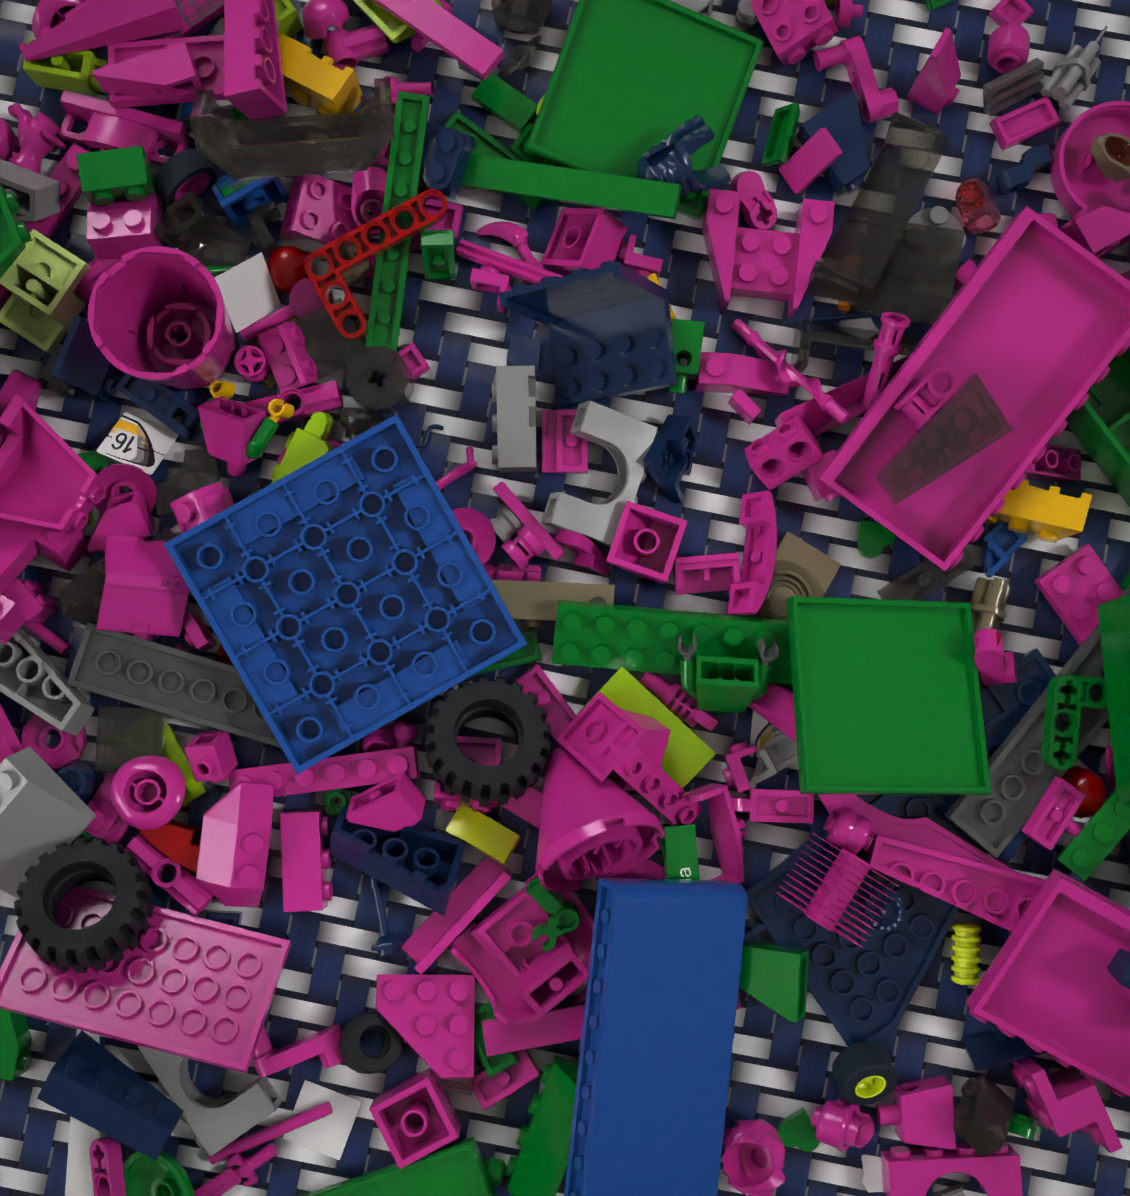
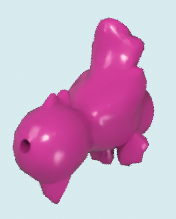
M14 103L8 107V113L18 120V140L21 149L18 153L13 151V156L9 158L8 162L41 174L42 159L52 150L53 146L55 145L61 149L66 147L55 136L60 131V128L41 111L33 118L30 111L22 109L20 104Z

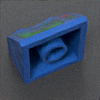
M265 155L261 158L249 160L242 169L234 174L222 176L217 181V184L211 187L222 208L237 229L289 198V194Z

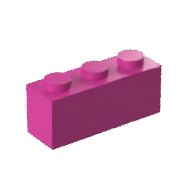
M324 809L283 812L280 814L283 912L323 910L328 906V901H332L333 897L332 882H327V869L331 868L332 856L329 854L330 849H326V836H330V818L325 817Z

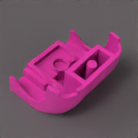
M536 873L525 881L526 886L478 925L475 922L471 924L450 944L451 953L475 976L491 1002L494 1016L505 1025L507 1023H533L588 980L594 918L574 891L559 893L564 897V901H570L577 906L580 919L579 926L572 932H566L563 936H558L554 947L547 952L543 950V943L549 938L547 935H540L536 940L531 938L533 928L539 924H546L548 922L547 919L552 915L548 914L525 891L528 883L537 876Z

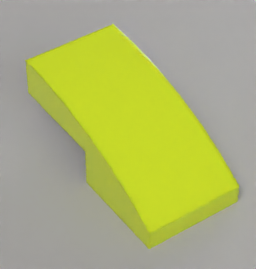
M463 805L459 806V810L456 811L445 830L449 836L467 842L466 844L474 847L478 853L503 865H506L521 838L518 834L480 812H474L472 808Z

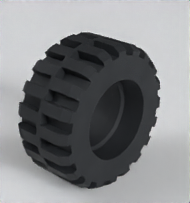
M487 675L477 676V682L470 683L469 679H465L459 683L457 690L451 687L443 693V700L436 701L432 708V716L428 717L425 741L428 766L432 767V775L437 783L442 782L444 784V791L451 796L455 793L461 796L460 801L470 804L472 799L479 801V806L489 807V802L497 801L498 806L507 804L510 797H514L517 800L523 796L528 787L532 788L538 781L540 773L543 772L551 745L549 741L551 735L550 723L546 722L547 713L544 707L536 706L538 698L532 692H528L525 695L522 692L523 685L516 681L511 686L505 683L506 678L496 676V681H487ZM482 717L495 718L506 723L515 732L518 738V749L510 760L494 766L480 765L470 761L459 750L457 745L459 730L471 720Z
M85 837L77 838L72 845L67 846L66 842L56 845L57 850L50 855L47 852L43 853L38 857L40 863L36 867L31 865L25 872L28 880L26 883H19L16 892L20 900L14 902V912L18 916L16 923L19 931L41 960L47 964L52 963L58 970L66 972L71 967L75 973H86L90 966H93L96 971L106 969V962L112 959L115 963H118L125 958L122 953L128 948L134 951L140 944L137 938L138 935H145L149 929L150 924L147 918L153 916L154 906L151 902L153 898L152 888L142 866L139 865L137 858L130 851L125 852L123 846L116 842H111L108 845L104 838L95 837L91 843H88ZM91 881L106 882L115 887V901L106 916L97 923L82 929H66L57 924V908L63 897L74 887Z

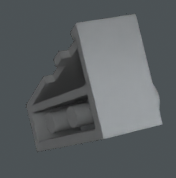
M0 159V184L6 193L12 191L21 210L16 212L19 221H37L60 212L59 181Z
M535 365L496 366V383H492V402H497V414H492V433H497L498 445H492V464H498L500 473L537 472Z

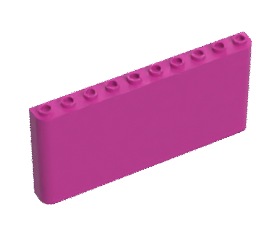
M1026 206L1001 234L824 467L818 479L943 571H946L948 567L953 569L963 558L964 553L962 550L969 541L973 543L980 537L985 528L982 524L989 515L994 517L1005 504L1003 498L1010 489L1014 491L1024 481L1026 475L1023 472L1030 463L1036 464L1043 457L1047 450L1044 446L1052 436L1056 438L1068 424L1065 420L1073 409L1075 411L1080 409L1087 401L1089 395L1086 392L1094 382L1098 384L1106 377L1111 369L1108 366L1115 355L1121 356L1130 346V281ZM943 367L950 368L958 376V389L939 408L937 413L917 430L914 427L915 422L901 409L896 410L894 405L931 370ZM939 373L933 379V388L939 393L944 392L949 386V379L946 375ZM912 402V405H913L918 411L921 412V410Z
M1053 869L967 999L966 1003L970 1008L969 1013L982 1023L990 1021L996 1024V1027L1010 1038L1018 1036L1024 1039V1042L1038 1053H1042L1044 1050L1052 1054V1058L1062 1066L1069 1068L1072 1065L1078 1068L1079 1072L1094 1083H1097L1098 1080L1104 1082L1116 1095L1123 1098L1125 1095L1130 1096V989L1122 986L1107 969V966L1119 949L1130 952V910L1062 872Z

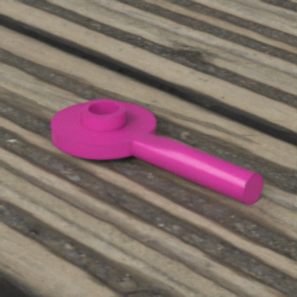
M304 278L292 287L289 295V305L240 331V334L245 341H248L294 316L305 322L313 323L325 319L329 313L311 280ZM330 291L328 297L331 304L334 303L332 291Z

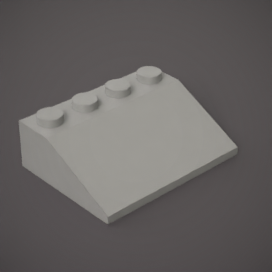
M31 747L5 757L0 763V889L18 899L20 897L16 892L19 883L27 882L28 879L25 876V872L31 865L36 867L40 863L38 857L45 852L50 855L57 850L55 846L66 842L67 846L72 845L74 840L97 817Z

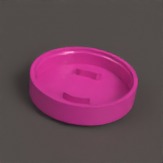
M1111 101L1086 110L1074 120L1056 143L1052 154L1054 163L1050 166L1051 182L1058 200L1071 216L1089 207L1090 211H1093L1102 205L1130 213V177L1117 183L1103 176L1101 170L1096 166L1094 156L1089 151L1093 137L1100 134L1115 133L1130 139V102Z

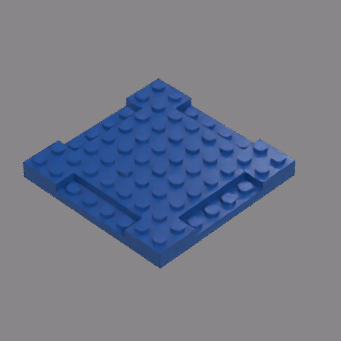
M397 414L164 543L296 774L303 772L527 645Z

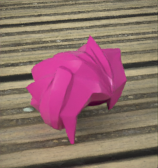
M735 1120L736 1127L724 1129L721 1159L723 1161L722 1173L729 1177L728 1183L744 1195L771 1196L775 1189L785 1182V1176L782 1171L785 1166L783 1141L778 1136V1131L766 1120Z

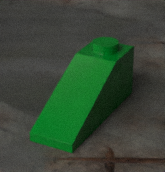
M0 1009V1079L14 1081L30 1068L33 1059V1052L30 1051L32 1038L26 1016Z

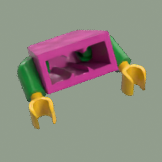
M215 380L209 386L213 397L209 398L206 403L198 406L200 415L199 426L204 434L208 453L213 457L227 461L229 475L242 476L247 473L246 464L263 455L265 448L279 427L277 424L280 418L289 419L293 415L294 406L288 403L284 404V400L273 399L268 405V411L271 415L267 418L266 411L230 399L235 393V385L233 383Z

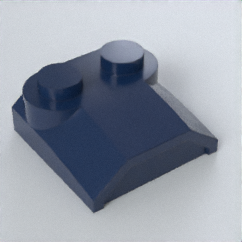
M427 121L419 187L427 190H438L444 196L455 200L476 139L459 132L455 128L444 127Z

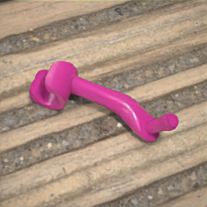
M466 447L468 462L456 467L436 481L440 490L471 471L477 465L473 458V447Z

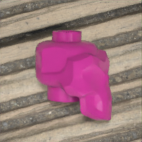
M839 1098L836 1101L827 1100L822 1108L816 1106L811 1119V1126L816 1127V1139L837 1148L840 1152L847 1150L850 1145L860 1149L874 1135L875 1127L870 1114L860 1112L859 1105H853L844 1099Z

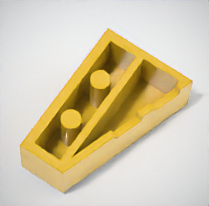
M281 34L279 44L285 89L292 93V98L304 107L310 105L317 110V114L328 123L334 121L343 127L363 99L355 70L348 66L341 70L332 65L334 62L332 58L324 55L322 59H319L311 53L312 49Z
M1024 480L1014 491L1010 489L1003 498L1005 504L994 517L989 515L984 523L996 524L999 521L1007 522V529L1018 533L1029 531L1038 534L1037 538L1042 541L1056 543L1057 540L1083 531L1093 495L1082 492L1081 497H1071L1059 494L1060 487L1050 485L1048 491L1031 486L1028 480Z

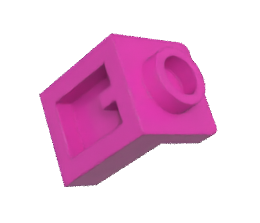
M185 609L182 629H186L183 635L192 648L196 647L198 650L204 651L216 646L217 643L199 612L186 611Z

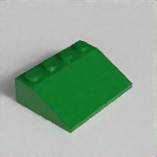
M555 1055L552 1064L546 1062L539 1082L544 1083L540 1095L534 1093L528 1109V1113L532 1114L528 1126L522 1124L516 1140V1144L520 1145L516 1157L510 1156L504 1175L508 1177L507 1190L512 1196H556L568 1165L578 1064Z

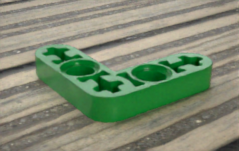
M1061 674L1056 675L1050 680L1047 687L1041 758L1048 767L1067 770L1075 763L1081 707L1108 709L1105 678ZM1098 683L1102 688V696L1099 700L1093 701L1089 696V691L1092 685ZM1061 686H1069L1070 693H1060ZM1058 703L1069 704V709L1058 707ZM1061 713H1065L1069 720L1068 726L1063 731H1059L1055 726V720ZM1055 735L1066 738V742L1054 740ZM1064 751L1063 757L1053 758L1054 752Z

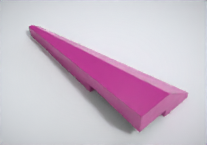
M85 0L65 13L64 21L53 28L47 25L41 29L42 35L27 45L23 42L20 43L19 48L27 62L185 29L174 0Z

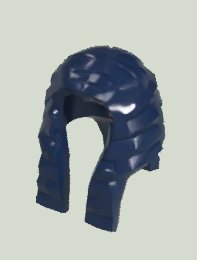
M698 114L692 119H686L682 125L677 126L674 132L668 134L667 139L660 141L658 146H652L650 151L644 153L637 163V178L680 184L682 186L680 196L686 197L689 193L697 194L700 190L708 191L711 187L718 189L721 185L728 184L731 181L730 174L720 164L705 170L692 169L690 156L701 146L714 139V132L709 126L705 125L704 118Z

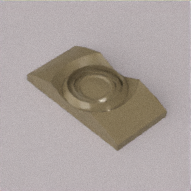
M787 531L776 549L773 576L763 604L756 614L739 616L788 620L786 599L790 596L823 597L841 564Z

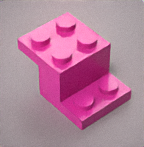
M1030 1058L1012 1062L1014 1068L1011 1069L1012 1076L1019 1088H1024L1028 1097L1024 1100L1027 1110L1033 1119H1039L1045 1129L1049 1128L1059 1138L1079 1129L1083 1134L1087 1133L1095 1144H1100L1110 1153L1123 1148L1095 1084L1072 1067L1064 1068L1047 1076L1045 1070Z

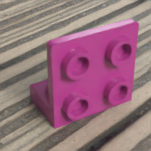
M308 170L295 176L292 181L279 237L291 241L302 235L326 245L354 230L356 225L351 212L352 188Z

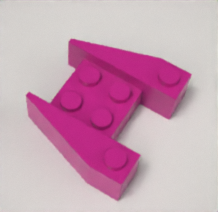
M709 189L705 204L703 236L720 310L726 312L730 302V295L787 301V318L791 319L803 298L832 234L835 202L803 199L797 211L795 233L737 227L741 192Z

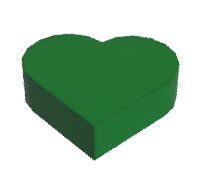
M858 522L857 547L860 555L864 558L871 559L879 556L884 547L892 544L896 539V535L878 522Z
M804 1108L789 1115L777 1125V1134L786 1147L798 1146L800 1150L810 1152L815 1150L820 1143L816 1139V1128L811 1126V1120Z

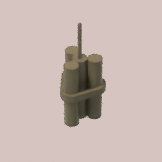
M982 577L977 578L970 600L974 634L982 629L998 630L1000 622H1004L1006 617L1004 609L1011 587L1006 585V581L994 578V580Z

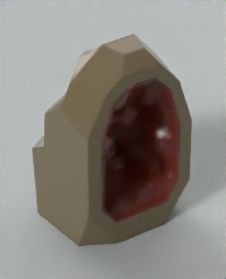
M1115 133L1100 134L1093 137L1089 151L1094 156L1096 166L1101 170L1102 175L1117 183L1129 178L1130 139Z

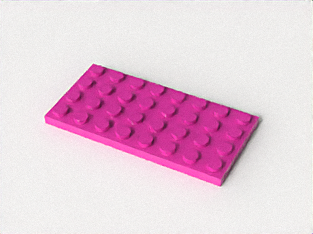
M76 886L61 900L56 912V922L60 927L66 929L89 927L106 916L115 901L116 895ZM154 906L153 916L147 918L150 924L149 929L145 935H138L137 938L140 944L134 951L129 948L122 953L125 958L118 963H115L113 959L106 962V969L96 971L93 966H90L86 973H75L71 967L65 972L56 969L52 963L47 964L41 960L18 929L0 968V1009L247 1074L291 947V941Z

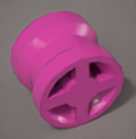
M255 346L241 348L234 357L236 370L250 382L263 381L271 371L265 354Z

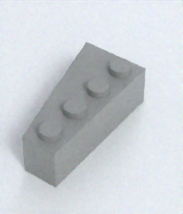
M20 627L5 645L0 642V692L61 731L77 736L95 708L76 687L67 685L68 678Z

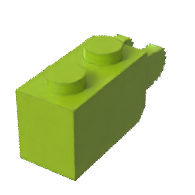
M89 50L27 62L24 60L23 69L36 86L63 91L67 90L96 97L98 92L109 93L104 92L92 73L93 70L108 64V61L97 59L94 53Z
M315 411L310 416L311 419L308 420L304 429L297 428L295 432L288 436L285 443L287 451L281 464L276 463L271 476L274 479L272 483L335 449L332 443L327 441L335 423L332 418L333 416L329 413Z

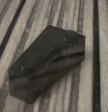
M977 373L972 374L939 408L937 413L924 426L918 429L873 477L890 503L896 505L1010 433L1013 429Z

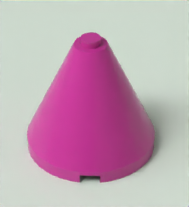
M563 746L555 748L550 752L545 763L535 866L536 874L544 889L552 892H572L582 889L580 881L595 877L597 882H599V878H617L642 864L658 850L657 837L660 836L661 839L665 837L658 817L610 778L606 777L601 782Z

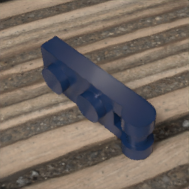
M125 374L115 387L116 390L187 441L194 434L191 431L200 421L198 409L165 385ZM183 410L188 415L180 424L174 419Z

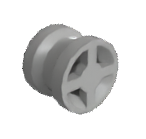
M506 506L501 509L500 515L497 518L489 519L495 534L503 543L507 540L511 541L512 537L523 528L520 521Z

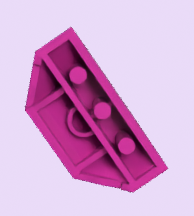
M240 781L203 815L196 879L225 906L259 907L264 890L272 828L273 783Z

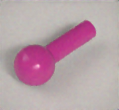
M385 76L378 82L377 92L378 94L397 97L398 91L420 95H434L435 86L433 82H399L395 77Z

